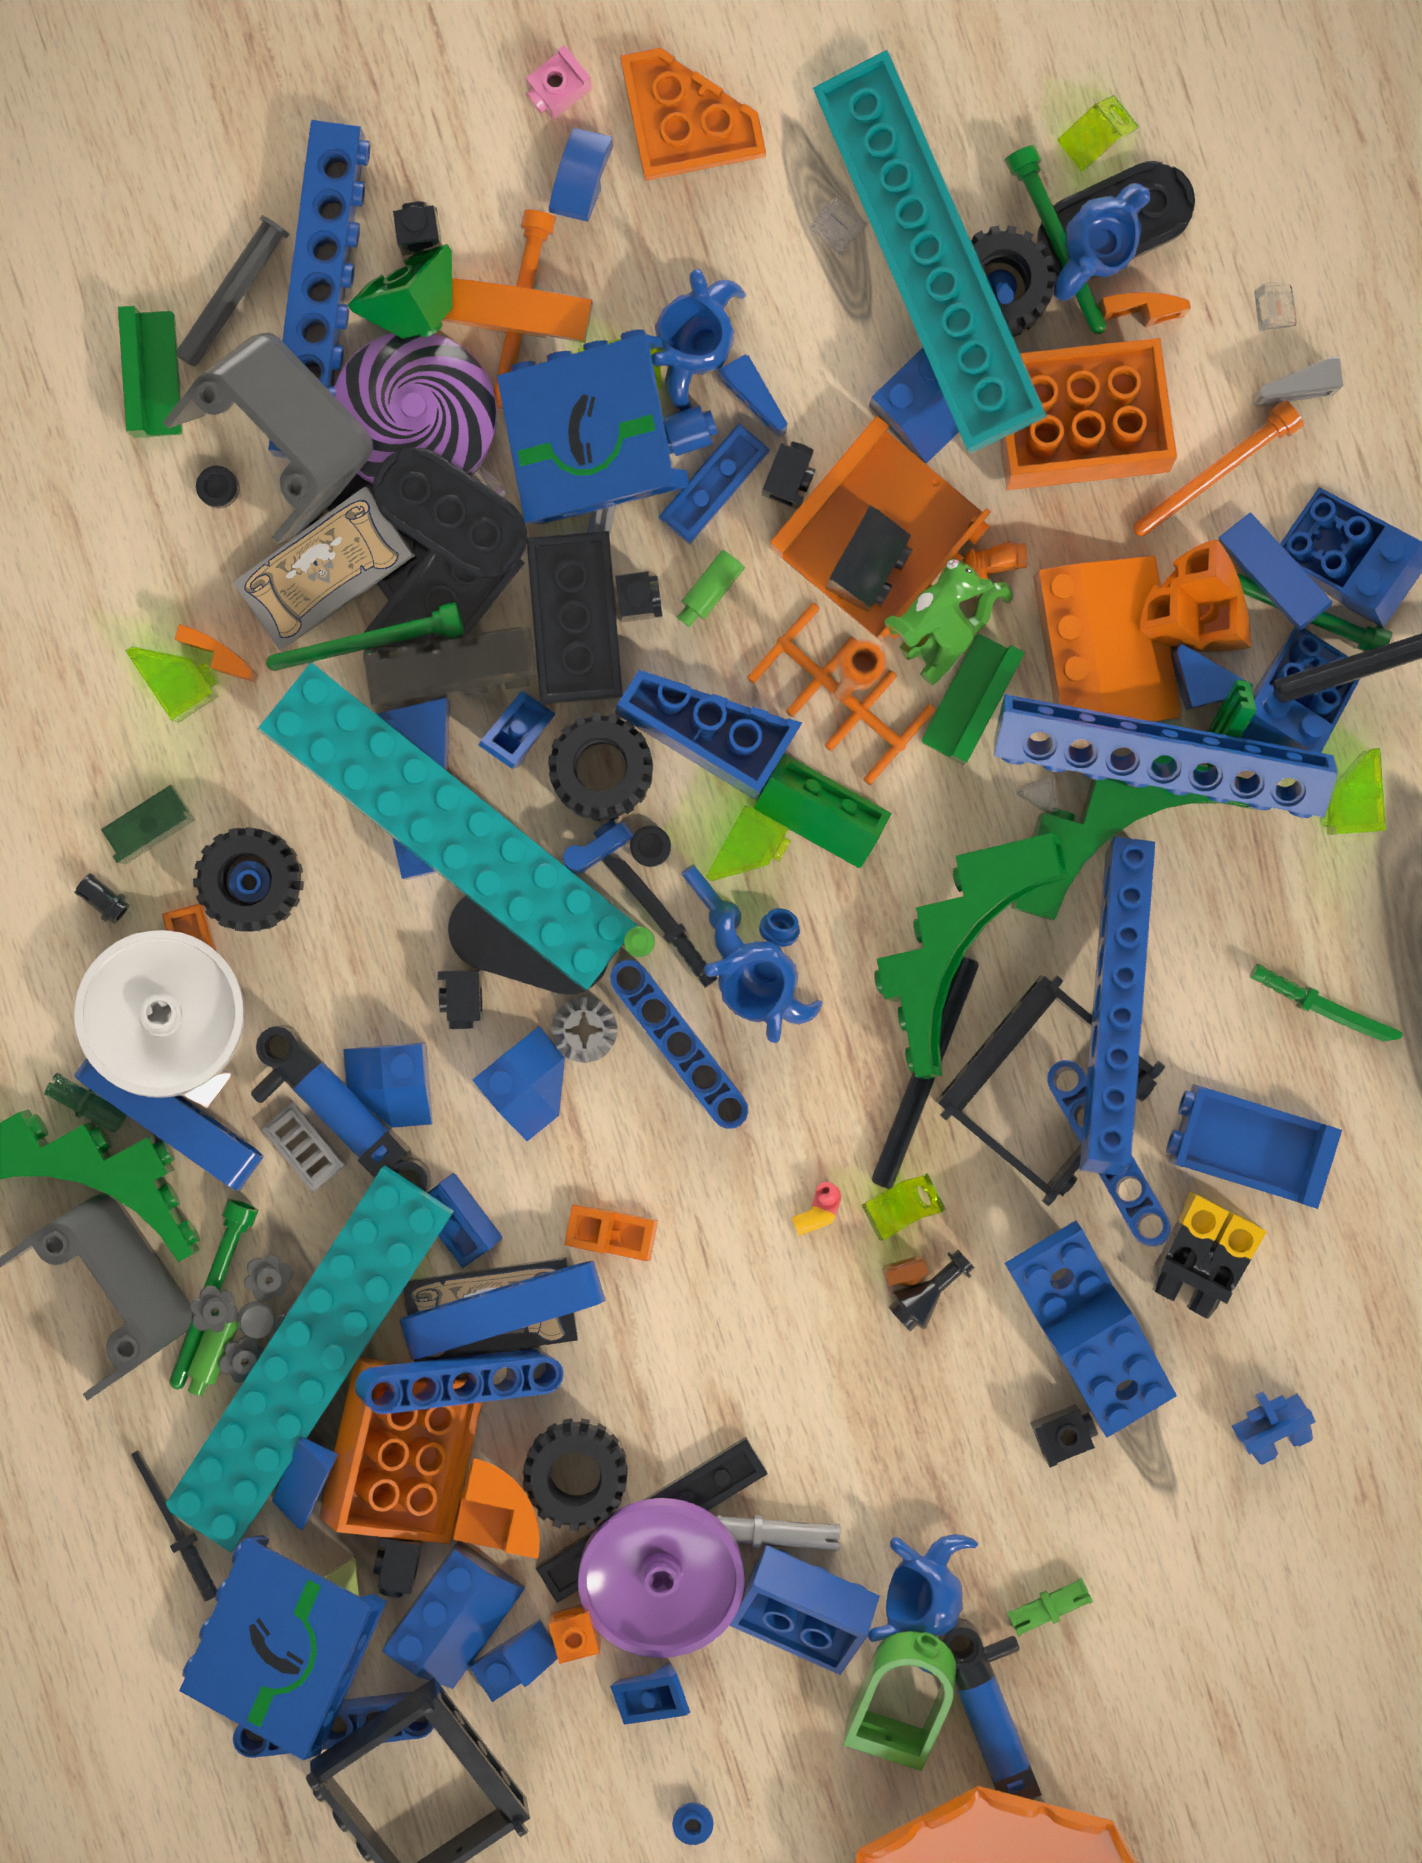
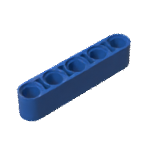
M632 959L617 963L610 975L611 985L617 995L712 1119L720 1127L726 1129H734L741 1126L747 1118L748 1105L735 1084L647 969L640 962ZM625 966L635 967L641 974V982L633 990L624 989L618 983V972ZM658 999L664 1003L666 1015L661 1021L653 1023L644 1018L642 1008L646 1001ZM675 1032L686 1033L691 1039V1048L683 1055L673 1054L667 1046L668 1038ZM700 1065L711 1066L716 1072L715 1082L707 1088L697 1086L692 1079L693 1071ZM726 1098L736 1099L741 1104V1113L734 1120H725L718 1114V1105Z
M87 1057L74 1074L76 1079L218 1180L237 1191L242 1189L264 1157L255 1147L181 1095L157 1098L127 1092L104 1078L91 1065Z
M1062 1060L1056 1062L1050 1068L1047 1074V1083L1082 1144L1083 1127L1078 1124L1077 1115L1085 1107L1087 1076L1077 1063L1071 1060ZM1074 1071L1078 1074V1084L1073 1090L1062 1091L1058 1089L1057 1078L1062 1072ZM1131 1156V1165L1122 1176L1098 1173L1132 1234L1140 1243L1156 1247L1168 1240L1171 1234L1169 1218L1133 1156ZM1135 1179L1140 1182L1142 1187L1141 1194L1136 1200L1125 1201L1120 1198L1119 1187L1123 1181ZM1150 1215L1159 1217L1163 1223L1161 1233L1154 1238H1146L1140 1232L1141 1221Z
M592 1260L404 1316L399 1321L410 1358L414 1360L587 1309L605 1302L606 1299L595 1263Z
M531 1348L371 1367L360 1373L356 1380L355 1390L359 1399L372 1411L378 1414H390L548 1394L559 1388L563 1381L564 1372L561 1364L556 1359L540 1349ZM541 1363H546L544 1374L538 1379H533L535 1368ZM506 1367L507 1373L504 1380L494 1384L493 1378L495 1373L499 1369ZM466 1372L467 1380L465 1384L460 1388L453 1389V1381L456 1376ZM426 1377L427 1384L424 1390L413 1394L412 1388L415 1381ZM386 1382L387 1386L384 1394L379 1398L371 1399V1392L374 1386L378 1383Z
M412 1692L344 1699L338 1717L345 1721L347 1729L341 1732L331 1730L323 1750L330 1748L369 1722L367 1717L369 1713L374 1711L382 1713ZM429 1720L425 1722L414 1721L383 1743L420 1739L431 1733L434 1727ZM239 1724L233 1733L234 1747L239 1754L245 1757L256 1758L291 1754L266 1739L261 1741L249 1739L245 1734V1728Z

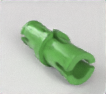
M1079 1578L1077 1581L1049 1594L1047 1590L1039 1593L1041 1598L1013 1611L1010 1610L1007 1614L1018 1637H1020L1023 1633L1049 1621H1052L1053 1624L1060 1622V1616L1088 1603L1091 1604L1093 1601L1083 1579Z

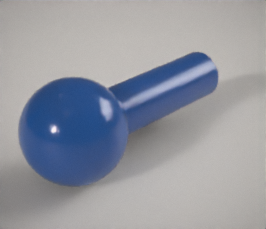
M1003 269L991 272L987 278L997 302L1002 304L1011 303L1017 290L1016 278L1012 273Z
M694 864L687 867L681 875L710 910L709 922L711 926L716 929V924L720 917L726 911L735 909L734 925L736 929L741 922L739 907L731 901L722 900Z

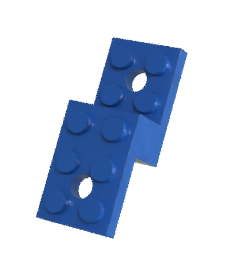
M1076 1220L1004 1263L1051 1347L1072 1377L1106 1438L1177 1396L1136 1318L1112 1285L1087 1236ZM1067 1268V1272L1062 1278L1051 1280L1052 1275L1057 1270ZM1125 1380H1132L1127 1388L1116 1391L1120 1383Z

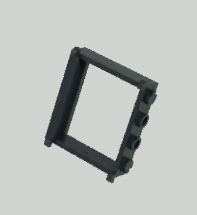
M1041 975L1036 979L935 1100L936 1103L944 1108L940 1114L944 1120L947 1121L952 1115L1046 1194L1041 1201L1047 1206L1054 1202L1058 1194L1063 1197L1076 1183L1078 1177L1074 1173L1080 1168L1082 1144L1077 1147L1051 1180L1045 1183L965 1116L962 1110L1055 999L1091 1029L1092 1015L1059 988L1064 980L1058 975L1052 981ZM1139 1055L1138 1069L1141 1072L1137 1077L1136 1099H1139L1141 1102L1154 1090L1157 1082L1153 1079L1157 1078L1165 1068V1065L1159 1060L1152 1066Z
M435 1677L310 1761V1773L306 1775V1780L313 1790V1795L320 1802L326 1800L333 1809L332 1815L339 1828L343 1832L349 1830L356 1838V1846L362 1857L367 1862L373 1860L375 1863H400L333 1776L425 1715L496 1809L417 1863H465L514 1829L520 1837L529 1832L524 1822L530 1819L526 1796Z

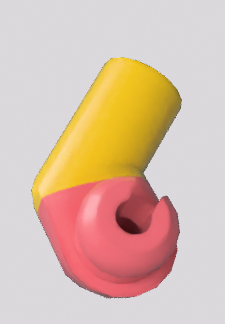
M822 1182L815 1190L811 1210L791 1217L798 1236L829 1225L835 1220L841 1202V1193L833 1183Z

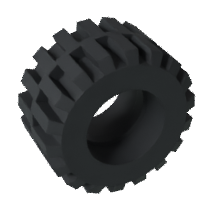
M1008 225L1006 231H1000L999 226L990 227L988 233L984 234L981 230L974 234L971 242L982 267L992 263L1008 264L1020 273L1024 281L1025 291L1020 299L1009 304L998 303L1012 336L1016 337L1021 335L1024 329L1027 328L1029 330L1033 327L1047 308L1053 296L1054 290L1052 289L1056 282V273H1052L1051 270L1054 262L1051 255L1045 256L1046 246L1041 240L1035 244L1031 241L1033 234L1025 230L1024 235L1016 233L1017 227Z
M592 713V717L584 718L581 716L575 719V723L570 727L566 725L561 730L562 734L558 740L555 738L551 746L552 753L548 758L549 777L556 794L568 809L570 808L575 814L583 818H592L594 821H601V819L615 820L619 819L618 816L627 813L628 815L635 810L634 807L639 802L642 803L653 780V760L646 739L641 732L639 733L632 723L627 720L626 722L620 720L619 716L613 714L602 716L601 713ZM608 744L614 746L625 759V775L622 781L610 790H590L578 778L577 761L580 755L593 745Z
M257 828L230 829L226 834H219L214 837V842L210 846L205 845L201 851L203 854L201 861L196 860L194 869L198 870L197 878H193V887L198 888L199 895L196 896L198 903L204 905L206 908L205 913L211 919L217 920L219 925L243 932L270 929L277 926V923L281 920H286L291 915L290 911L292 908L297 907L300 898H298L299 892L304 887V881H301L303 868L302 864L298 863L296 859L298 855L294 849L290 848L280 836ZM245 855H254L263 859L269 866L272 876L271 887L266 897L260 902L251 905L236 901L231 896L227 887L229 868L238 858Z
M572 1418L565 1419L560 1425L554 1423L548 1426L546 1432L540 1433L534 1440L523 1468L524 1492L527 1491L532 1506L537 1508V1515L543 1521L549 1518L553 1521L552 1526L560 1529L562 1524L570 1526L569 1531H579V1526L586 1525L587 1529L595 1527L600 1519L603 1521L607 1520L611 1516L612 1510L614 1508L617 1509L620 1505L626 1489L628 1465H626L624 1449L620 1448L618 1445L619 1440L614 1434L609 1435L606 1432L605 1426L599 1423L597 1426L589 1424L590 1420L581 1418V1422H573ZM570 1452H579L591 1457L600 1469L598 1485L592 1491L583 1495H570L561 1491L551 1477L552 1465L558 1457Z

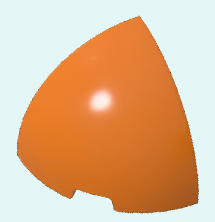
M1217 539L1205 542L1173 562L1175 570L1163 585H1154L1142 610L1139 630L1148 637L1166 645L1176 647L1183 644L1196 651H1234L1251 648L1250 623L1245 596L1235 567L1221 543Z
M473 1458L468 1469L464 1491L461 1493L451 1538L457 1541L500 1549L510 1554L538 1559L540 1547L539 1526L528 1496L521 1486L506 1472L488 1462Z

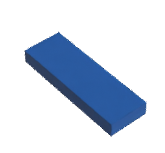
M738 423L689 480V487L682 488L659 515V519L690 545L768 455L770 449Z
M1251 512L1219 536L1218 541L1226 552L1298 631L1302 630L1331 607L1332 600Z

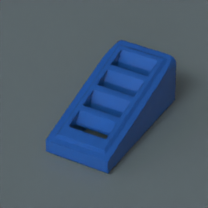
M745 354L718 370V376L721 381L774 434L780 437L786 433L788 423L749 355Z

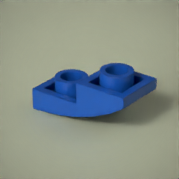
M573 127L556 175L548 207L549 213L586 222L589 221L601 191L600 178L613 149L612 136Z

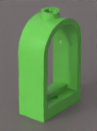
M915 1631L896 1633L883 1640L873 1655L847 1716L843 1745L922 1771L953 1702L956 1661L947 1645L933 1634ZM899 1666H918L932 1672L942 1682L923 1728L867 1711L880 1679L889 1670Z

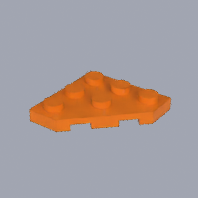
M661 47L620 55L645 181L766 157V149L757 111L745 103L741 104L723 92L721 87L697 71L693 72L675 60L673 55Z

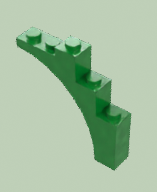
M1161 755L1153 761L1158 764H1165L1173 758L1168 755ZM1203 765L1195 767L1196 770L1202 772L1212 769ZM1108 777L1104 780L1092 779L1079 823L1074 822L1075 814L1051 808L1050 814L1041 813L1038 815L1032 837L1053 833L1061 837L1069 878L1033 891L1014 902L1011 909L1048 920H1055L1068 888L1085 862L1112 836L1133 822L1160 810L1187 804H1226L1255 809L1243 802L1230 800L1227 803H1219L1210 800L1205 795L1194 793L1176 795L1168 792L1165 788L1151 785L1143 788L1131 787L1124 780Z
M1048 833L956 855L957 867L953 868V879L958 892H962L963 896L916 907L918 918L914 919L913 927L916 939L919 943H923V948L877 958L878 970L874 972L876 988L880 994H883L884 999L894 1002L901 1001L902 1006L898 1007L897 1010L898 1020L902 1030L907 1031L910 1047H906L905 1056L907 1065L911 1072L914 1071L915 1077L929 1079L943 1076L939 1044L942 1011L951 980L968 948L983 929L1008 906L1041 887L1069 878L1061 837Z
M29 1109L18 1112L0 1122V1180L11 1177L47 1176L79 1182L109 1194L139 1214L161 1236L178 1262L200 1250L196 1244L200 1241V1237L195 1226L189 1219L184 1221L177 1209V1206L180 1205L177 1193L170 1183L164 1185L161 1177L175 1170L171 1162L175 1161V1157L170 1146L162 1139L158 1140L155 1134L146 1137L111 1157L108 1149L112 1148L107 1134L102 1127L95 1128L93 1122L83 1124L49 1144L45 1139L48 1136V1130L38 1114L32 1115Z

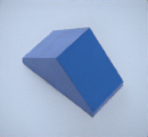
M1183 644L1176 646L1171 653L1185 711L1223 701L1236 679L1245 681Z

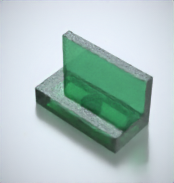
M169 785L102 828L101 831L116 852L112 856L115 862L128 864L195 821L174 786Z

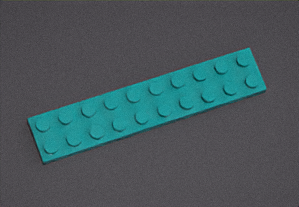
M888 50L813 87L968 452L971 454L1046 418L1047 414Z
M312 662L309 663L257 728V730L582 989L588 990L624 943L626 933L637 926L629 917Z
M384 1165L380 1169L167 1500L166 1505L173 1515L230 1553L236 1549L293 1459L292 1454L300 1437L308 1438L454 1213L452 1209Z

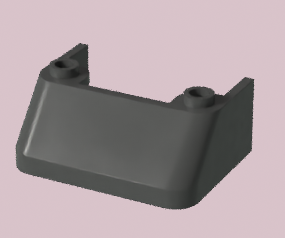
M261 333L248 338L202 373L163 423L168 428L201 418L206 413L210 415L226 412L234 402L291 461L281 474L280 489L285 499L295 510L272 537L277 543H280L300 534L318 521L368 461L373 451V442L368 431L280 338L272 333Z
M102 1193L89 1198L0 1257V1267H3L34 1248L39 1257L46 1263L61 1265L79 1254L126 1324L111 1334L106 1346L107 1355L117 1370L83 1393L87 1401L182 1336L191 1325L194 1315L190 1309L191 1303L124 1205L109 1194Z

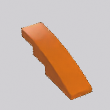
M452 278L453 308L442 321L503 333L510 331L542 338L549 336L581 343L586 342L593 306L592 299L517 286Z

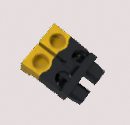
M1190 1190L1183 1203L1184 1208L1165 1243L1162 1254L1160 1253L1155 1263L1159 1271L1156 1275L1153 1290L1157 1294L1174 1301L1183 1283H1187L1196 1288L1187 1308L1209 1319L1217 1309L1220 1301L1226 1304L1229 1302L1233 1294L1232 1291L1240 1281L1267 1231L1228 1209L1226 1210L1224 1207Z

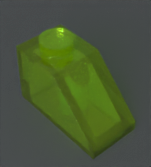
M134 646L126 650V653L172 721L180 723L219 697L214 689V686L219 682L205 662L199 666L191 658Z
M1380 748L1362 751L1335 782L1325 818L1320 817L1322 827H1327V836L1386 831Z
M745 805L705 878L714 882L766 867L772 859L780 862L791 843V840L785 837L789 828Z

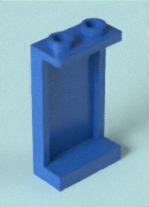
M1192 1084L1191 1091H1184L1178 1108V1114L1183 1115L1178 1131L1172 1130L1166 1147V1153L1171 1154L1170 1163L1286 1198L1309 1207L1319 1208L1342 1129L1196 1084Z

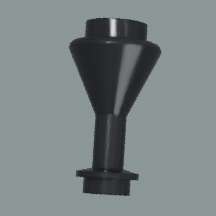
M959 1250L953 1254L947 1253L951 1262L931 1280L892 1292L895 1301L888 1308L910 1332L917 1325L921 1329L927 1328L941 1292L961 1274L968 1278L971 1277L969 1272L975 1267Z

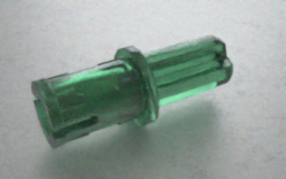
M56 1073L53 1076L54 1084L49 1082L44 1095L75 1111L77 1118L84 1116L111 1132H117L124 1124L127 1116L125 1113L108 1101L95 1095L96 1093L91 1089L86 1090L63 1077L60 1073Z

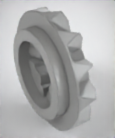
M578 997L566 1002L559 1008L552 1022L551 1033L556 1048L566 1058L576 1062L588 1063L601 1059L611 1050L617 1037V1023L614 1014L603 1002L591 997ZM582 1012H586L589 1025L603 1029V1031H596V1034L589 1035L586 1042L587 1048H583L580 1035L566 1032V1029H572L573 1026L580 1024Z

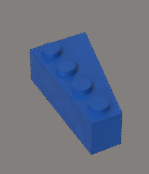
M638 670L615 710V714L622 719L629 721L635 727L754 800L802 725V722L790 718L784 719L753 706L750 708L729 701L728 698L716 694L710 695L692 689L691 686L642 670Z
M447 698L376 713V715L448 772L450 701ZM393 838L402 879L408 880L437 873Z

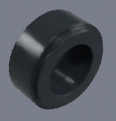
M215 465L204 469L199 474L196 481V491L199 498L206 505L222 509L230 506L237 499L239 483L236 476L229 469Z
M644 826L634 833V837L631 838L630 851L633 858L639 864L646 867H656L664 863L669 857L671 841L663 829L657 826Z

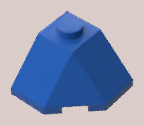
M538 1026L477 1075L473 1082L506 1121L526 1141H529L560 1114L565 1056L556 1048L543 1029Z
M426 1042L344 1049L346 1086L388 1126L395 1128L433 1124Z

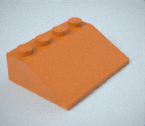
M1160 338L1020 353L1047 417L1000 439L1006 491L1170 473L1177 458Z
M1156 555L1078 563L1038 570L1033 578L1053 702L1055 704L1152 722L1182 718L1170 645L1158 642L1139 630L1145 601L1154 585L1161 586Z
M360 1357L353 1367L334 1450L338 1456L328 1476L319 1518L333 1530L341 1533L450 1544L482 1402L378 1414L365 1405L356 1395V1380L365 1369L402 1363ZM456 1376L453 1381V1389L463 1386L467 1378ZM426 1377L415 1381L412 1388L413 1394L424 1390L427 1384ZM381 1382L374 1386L371 1392V1399L379 1398L384 1394L387 1386L386 1382Z

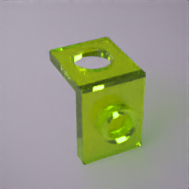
M1113 95L1095 103L1057 141L1078 168L1084 171L1120 138L1136 131L1139 126L1116 96ZM1111 110L1115 111L1120 116V118L1123 121V124L1120 123L1113 116Z
M927 1173L902 1180L891 1189L885 1190L862 1204V1208L879 1241L886 1240L921 1218L936 1215L946 1210ZM918 1186L923 1188L928 1194L930 1206L921 1199L918 1193Z

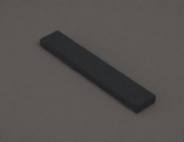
M744 1437L643 1500L656 1498L682 1500L708 1511L766 1476L768 1471L747 1437ZM593 1531L536 1565L535 1569L556 1603L579 1590L580 1558L584 1546Z

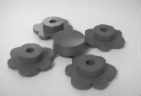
M269 1255L265 1260L253 1258L249 1261L247 1265L249 1275L245 1278L244 1285L247 1289L253 1290V1295L258 1301L246 1304L239 1313L237 1307L232 1303L233 1295L227 1290L220 1292L215 1286L204 1287L200 1292V1298L194 1299L190 1304L191 1311L195 1313L192 1319L193 1325L201 1331L211 1328L214 1332H221L225 1328V1323H231L237 1318L238 1327L246 1336L240 1338L238 1343L233 1341L227 1343L224 1349L226 1354L219 1360L220 1370L224 1374H231L233 1381L236 1383H241L246 1379L265 1350L258 1347L255 1338L266 1336L272 1328L276 1332L293 1306H289L285 1314L279 1315L274 1319L273 1310L264 1303L269 1301L273 1295L282 1296L286 1292L285 1283L292 1277L291 1268L285 1263H280L276 1255ZM267 1277H271V1280L265 1281ZM213 1309H218L217 1312L211 1313ZM243 1359H247L245 1363H241Z

